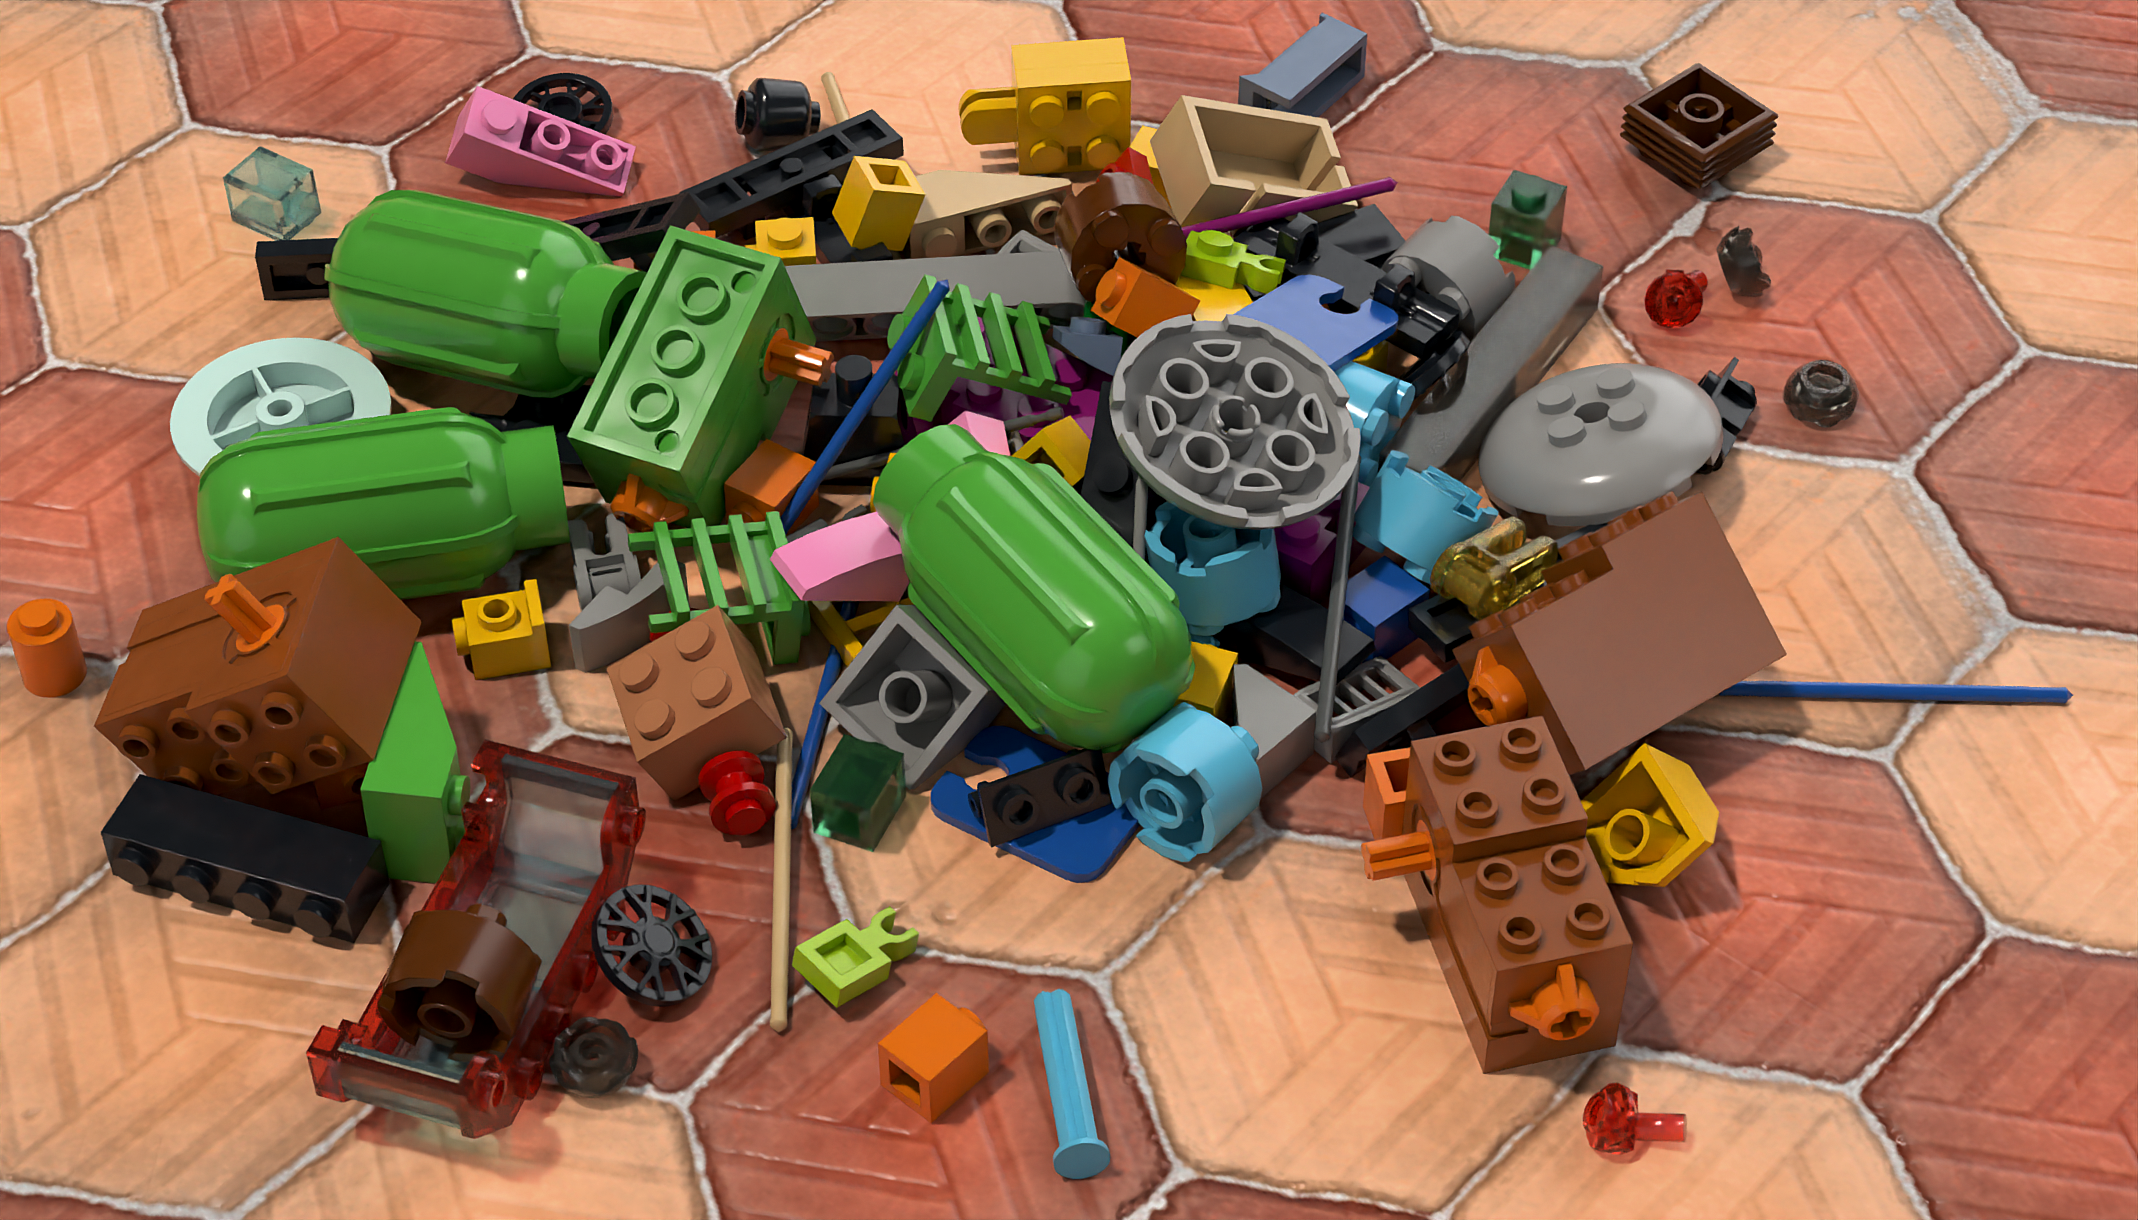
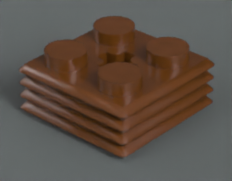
M1697 63L1624 106L1623 109L1627 113L1622 116V119L1626 122L1621 125L1624 131L1620 133V136L1637 147L1642 156L1656 160L1677 174L1685 185L1701 189L1773 145L1774 141L1771 137L1775 136L1776 133L1772 129L1777 126L1774 120L1779 116L1713 71Z

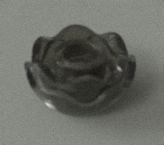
M1737 226L1722 238L1716 248L1722 271L1733 293L1746 297L1764 295L1763 290L1769 288L1771 283L1769 275L1763 271L1762 252L1757 245L1751 242L1753 236L1752 229L1745 228L1740 230L1739 226Z
M1815 360L1798 367L1788 377L1783 390V400L1789 405L1793 417L1797 420L1814 422L1818 426L1828 428L1836 425L1841 420L1851 417L1859 400V390L1855 379L1844 367L1828 360Z
M583 1017L574 1022L570 1027L562 1030L559 1036H557L554 1043V1052L549 1058V1064L555 1079L564 1089L584 1098H601L620 1090L632 1077L638 1062V1045L635 1038L629 1037L626 1029L619 1022L609 1019H597L595 1017Z

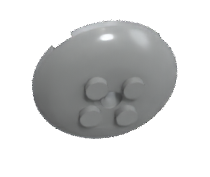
M1191 314L1165 320L1146 330L1131 343L1123 354L1114 373L1109 396L1110 415L1117 442L1125 458L1140 478L1166 501L1208 522L1232 528L1264 530L1285 527L1304 521L1322 511L1340 495L1354 471L1359 456L1360 428H1354L1346 405L1350 396L1338 376L1322 358L1301 341L1280 329L1258 320L1232 314H1226L1223 321H1193Z
M1632 363L1588 366L1547 379L1513 400L1498 415L1483 438L1478 460L1479 473L1483 487L1490 499L1500 508L1516 517L1525 510L1546 515L1548 525L1587 526L1604 524L1639 505L1643 506L1671 491L1674 492L1677 498L1692 487L1690 476L1700 469L1703 464L1713 466L1717 460L1723 444V426L1719 410L1705 390L1693 381L1675 372L1656 366Z

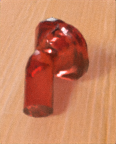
M1666 269L1663 275L1651 282L1644 296L1645 310L1650 319L1658 325L1667 328L1683 327L1693 322L1700 314L1703 305L1702 292L1708 286L1706 275L1700 270L1685 274L1684 270Z
M1618 1082L1609 1083L1600 1092L1595 1093L1589 1099L1584 1109L1583 1126L1586 1130V1138L1592 1148L1602 1153L1623 1155L1634 1150L1635 1140L1686 1142V1114L1638 1112V1094Z

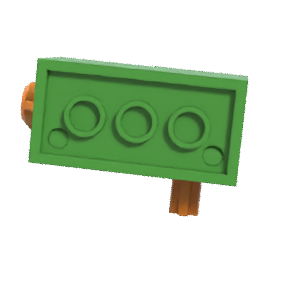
M670 225L567 435L604 501L611 504L610 507L614 517L617 519L624 517L627 527L642 533L653 532L654 522L666 521L667 524L672 523L685 528H691V519L704 518L706 527L720 525L726 513L724 482L755 451L760 440L771 439L798 380L821 387L823 382L827 383L832 374L830 366L834 355L830 351L814 347L817 341L780 257Z

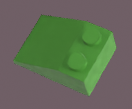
M415 641L375 758L368 764L360 791L368 837L381 841L388 877L390 879L454 885L461 860H470L472 858L476 843V821L467 819L466 816L470 799V778L460 774L457 746L422 642Z

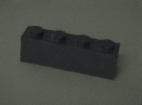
M139 774L101 831L113 875L119 876L130 884L137 886L147 884L178 893L196 903L207 901L235 909L252 919H270L295 926L315 937L330 936L355 943L390 884L380 840Z

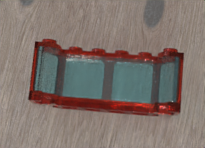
M486 739L471 763L473 772L485 775L486 786L476 803L466 801L461 811L465 833L422 910H461L466 912L467 908L472 904H484L497 909L507 919L506 928L513 931L529 945L532 952L540 957L542 964L538 972V978L516 1035L509 1041L505 1053L500 1058L497 1055L480 1051L470 1062H458L447 1059L452 1047L434 1043L422 1036H419L416 1046H413L392 1031L378 1011V1002L382 995V983L387 974L386 972L358 1023L342 1019L337 1029L321 1025L306 1052L317 1096L342 1103L353 1099L461 1129L462 1136L471 1139H477L512 1125L524 1100L531 1101L537 1095L543 1079L544 1062L552 1046H560L564 1042L571 1025L572 1008L580 992L588 993L598 973L599 964L595 958L591 942V928L594 916L599 907L613 893L627 887L635 848L642 837L646 822V811L644 808L639 807L636 777ZM624 902L616 905L624 914H626V906ZM607 930V940L615 941L620 932Z

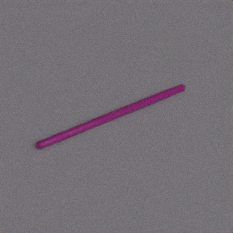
M1391 177L1182 227V231L1186 239L1191 230L1196 232L1205 230L1228 232L1297 215L1299 212H1310L1365 197L1392 192L1398 182Z

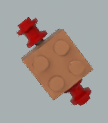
M716 605L672 631L650 633L651 643L606 669L637 763L674 801L700 787L704 797L712 801L709 806V816L713 826L725 834L748 835L756 832L768 822L776 808L772 791L762 784L765 772L760 759L756 755L786 739L787 736L753 644L720 606ZM690 608V611L699 610V609Z

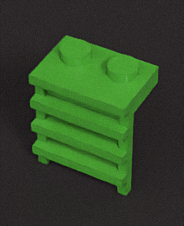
M924 274L903 313L897 314L893 318L887 336V343L890 349L893 348L937 282L936 277ZM957 283L954 290L946 294L930 318V321L897 368V382L899 388L903 391L908 415L931 422L957 376L1067 405L1072 397L1070 388L1054 384L1056 382L1042 337V334L1045 335L1050 328L1049 319L1036 315L1032 303L1021 301L1017 309H1012L1003 305L1000 294L989 292L985 301L971 297L967 285ZM977 317L982 318L996 368L989 367L990 361ZM1009 325L1014 327L1028 377L1022 375V366Z
M779 511L766 512L765 521L744 523L740 514L729 515L728 525L706 527L704 518L691 519V528L669 530L667 522L664 521L654 522L653 532L628 534L627 543L630 552L655 549L671 613L649 615L648 625L650 633L672 631L714 606L719 605L735 625L761 622L773 665L798 662L801 636L810 634V611L808 602L799 599L770 561L775 549L788 544ZM730 542L747 605L728 606L711 544ZM693 546L709 609L690 611L674 552L675 547Z

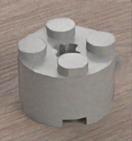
M1451 216L1446 222L1433 221L1432 218L1427 219L1386 260L1381 270L1388 273L1393 268V265L1398 263L1415 273V287L1460 311L1458 328L1452 334L1462 331L1468 337L1470 343L1507 306L1515 294V275L1513 271L1505 274L1502 265L1494 256V253L1500 246L1479 226L1459 216Z

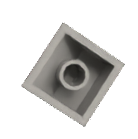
M896 605L819 703L909 790L917 788L964 751L976 735L985 728H988L1006 705L1002 698L915 605Z

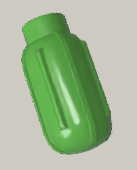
M391 190L376 196L367 207L360 210L345 225L334 246L331 263L325 265L324 279L329 281V298L336 318L359 346L369 350L374 356L395 365L530 397L555 398L578 390L589 378H596L647 272L614 265L603 251L599 242L593 241L579 228L560 220L419 190Z
M454 407L257 432L251 435L249 439L231 444L213 456L201 471L198 484L197 525L200 545L210 577L215 583L227 574L234 576L339 537L400 600L478 589L483 586L485 579L504 568L516 551L570 544L565 495L554 426L500 432L485 420L461 413L460 410Z
M956 424L939 425L920 433L900 448L884 467L875 485L873 504L878 515L899 537L904 569L910 581L908 595L911 602L1033 732L1041 735L1048 734L1055 740L1072 747L1091 750L1101 749L1103 754L1127 748L1133 739L1142 735L1174 706L1179 695L1189 689L1196 666L1192 655L1190 632L1186 620L1179 610L1180 602L1176 592L1053 467L1044 463L1031 464L1020 458L987 451L968 430Z

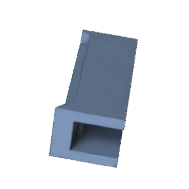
M1321 13L1317 27L1313 26L1258 74L1239 76L1238 104L1319 117L1364 78L1367 33L1325 13Z

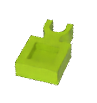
M1191 230L1186 239V262L1181 276L1232 289L1235 283H1240L1265 294L1276 289L1282 281L1286 264L1285 259L1247 253L1248 245L1234 242L1231 236L1219 231L1205 230L1196 232Z
M889 906L875 914L871 919L870 925L861 931L848 919H845L796 946L792 966L838 1008L887 980L891 962L901 960L916 951L919 932L912 927L900 935L889 934L893 929L896 911Z

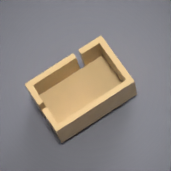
M1181 95L1150 139L1172 212L1181 228L1351 186L1344 166L1336 165L1341 156L1328 120L1324 118ZM1355 200L1302 214L1319 223L1355 211L1358 204ZM1296 215L1285 217V219L1292 221L1296 218ZM1250 226L1230 231L1232 237L1238 236Z

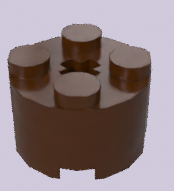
M1129 172L1103 173L1097 176L1100 180L1099 182L1087 186L1077 196L1072 191L1065 198L1056 216L1054 239L1072 280L1085 300L1090 301L1092 304L1095 303L1096 289L1101 278L1107 271L1113 269L1119 257L1174 285L1176 284L1185 267L1186 237L1167 201L1148 179Z
M472 904L467 908L466 912L461 910L416 911L404 930L382 983V995L378 1002V1011L386 1025L404 1041L413 1046H416L419 1036H422L434 1043L452 1047L447 1059L453 1061L485 1062L500 1058L505 1053L509 1041L518 1031L536 984L542 960L537 954L532 952L529 945L513 931L506 928L507 919L497 909L484 904Z

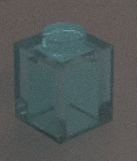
M258 147L223 177L232 221L275 241L291 240L321 214L313 169L264 147Z

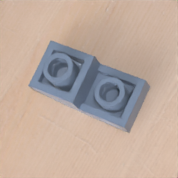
M1071 317L1070 327L1053 326L1052 337L1078 358L1114 376L1122 358L1123 337L1114 331L1107 330L1106 320Z

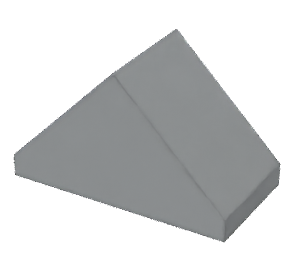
M1234 664L1232 689L1233 726H1239L1247 730L1258 744L1259 755L1255 762L1259 768L1263 788L1262 798L1314 754L1316 710L1249 665Z

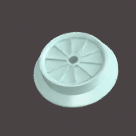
M313 338L272 339L230 351L198 371L186 383L174 403L170 418V432L178 456L192 472L200 477L201 471L213 456L231 444L249 439L251 435L257 432L391 415V396L387 382L378 368L366 357L348 347Z

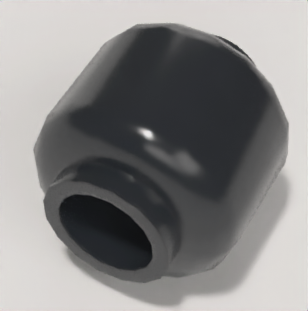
M756 78L750 84L748 90H741L739 92L735 109L736 131L738 134L745 136L751 148L776 151L809 135L818 133L821 119L820 104L817 101H811L809 90L804 83L796 80Z

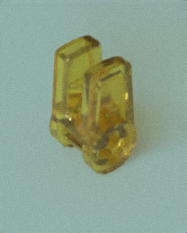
M1510 516L1475 536L1448 547L1438 558L1432 569L1430 585L1432 590L1441 597L1447 599L1455 597L1468 605L1469 613L1480 621L1502 609L1505 611L1506 608L1542 584L1545 579L1541 571L1556 564L1558 544L1548 536H1540L1530 542H1526L1525 523L1515 516Z

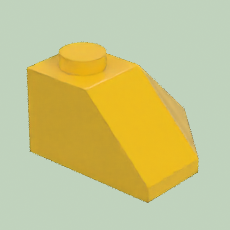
M1646 743L1639 747L1581 800L1588 817L1586 838L1606 883L1665 887L1714 843L1719 811L1691 767Z

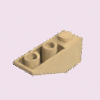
M937 170L917 175L915 178L926 195L902 252L906 259L964 256L1003 246L1021 230H1025L1036 237L1055 232L1056 216L1065 198L1072 192V183L1069 179L953 170Z

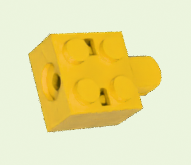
M1124 37L1011 45L1012 86L969 89L959 101L960 126L963 137L971 145L1014 142L1019 175L1103 170L1108 164L1115 163L1131 145V76Z

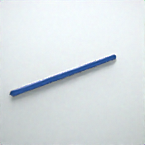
M948 279L936 282L790 500L781 516L785 535L922 333L946 294L950 291Z
M843 601L840 615L845 621L855 618L859 601ZM832 644L792 781L791 829H795L798 824L828 712L819 703L838 680L843 662L839 652Z
M1740 681L1719 693L1720 696L2066 703L2073 696L2066 687L1801 681Z

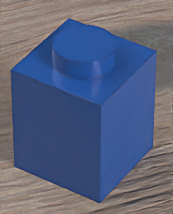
M1385 555L1350 578L1347 582L1343 620L1372 638L1376 648L1362 663L1378 656H1382L1387 660L1419 637L1408 628V608L1429 599L1430 589Z

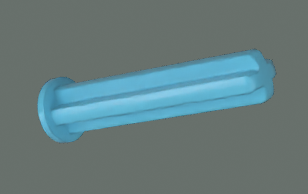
M1057 989L1051 993L1042 991L1035 997L1034 1006L1059 1147L1053 1154V1165L1056 1172L1063 1177L1084 1179L1097 1175L1108 1166L1110 1152L1108 1146L1097 1137L1071 996L1063 989Z

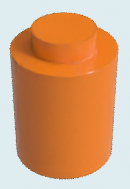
M44 598L26 602L15 609L8 618L7 632L25 688L34 695L50 698L68 694L79 687L86 677L87 665L69 607L61 601Z

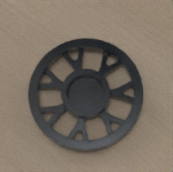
M557 73L543 76L525 85L513 98V100L524 104L531 99L539 103V110L605 135L613 121V106L608 91L596 80L580 74ZM567 87V92H558L550 95L549 89ZM588 91L596 96L583 105L580 101V98ZM602 115L600 121L584 120L585 116Z
M1462 331L1450 335L1424 361L1421 359L1417 360L1398 378L1415 387L1413 401L1419 395H1423L1440 377H1443L1460 360L1459 357L1470 348V340Z
M631 885L613 893L599 907L594 916L591 928V942L595 958L608 980L631 999L650 1006H673L689 999L706 982L712 966L710 937L695 910L680 899L678 895L652 885ZM627 901L640 920L634 923L616 905ZM651 902L666 908L665 919L653 916ZM682 922L691 938L680 939L673 926ZM607 930L625 933L623 946L609 945ZM680 953L697 960L695 972L679 961ZM613 956H619L620 962L617 963ZM628 961L637 970L645 973L639 983L622 970ZM666 969L672 975L677 988L675 991H664L660 973ZM647 982H650L652 989L645 987Z

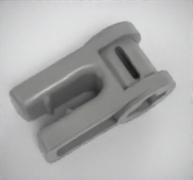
M613 513L606 517L605 526L607 534L604 538L607 554L605 555L595 554L593 533L587 529L585 521L581 519L568 521L570 547L574 562L573 571L581 612L606 585L628 594L641 580L637 557L629 551L627 543L628 533L624 517L617 519Z

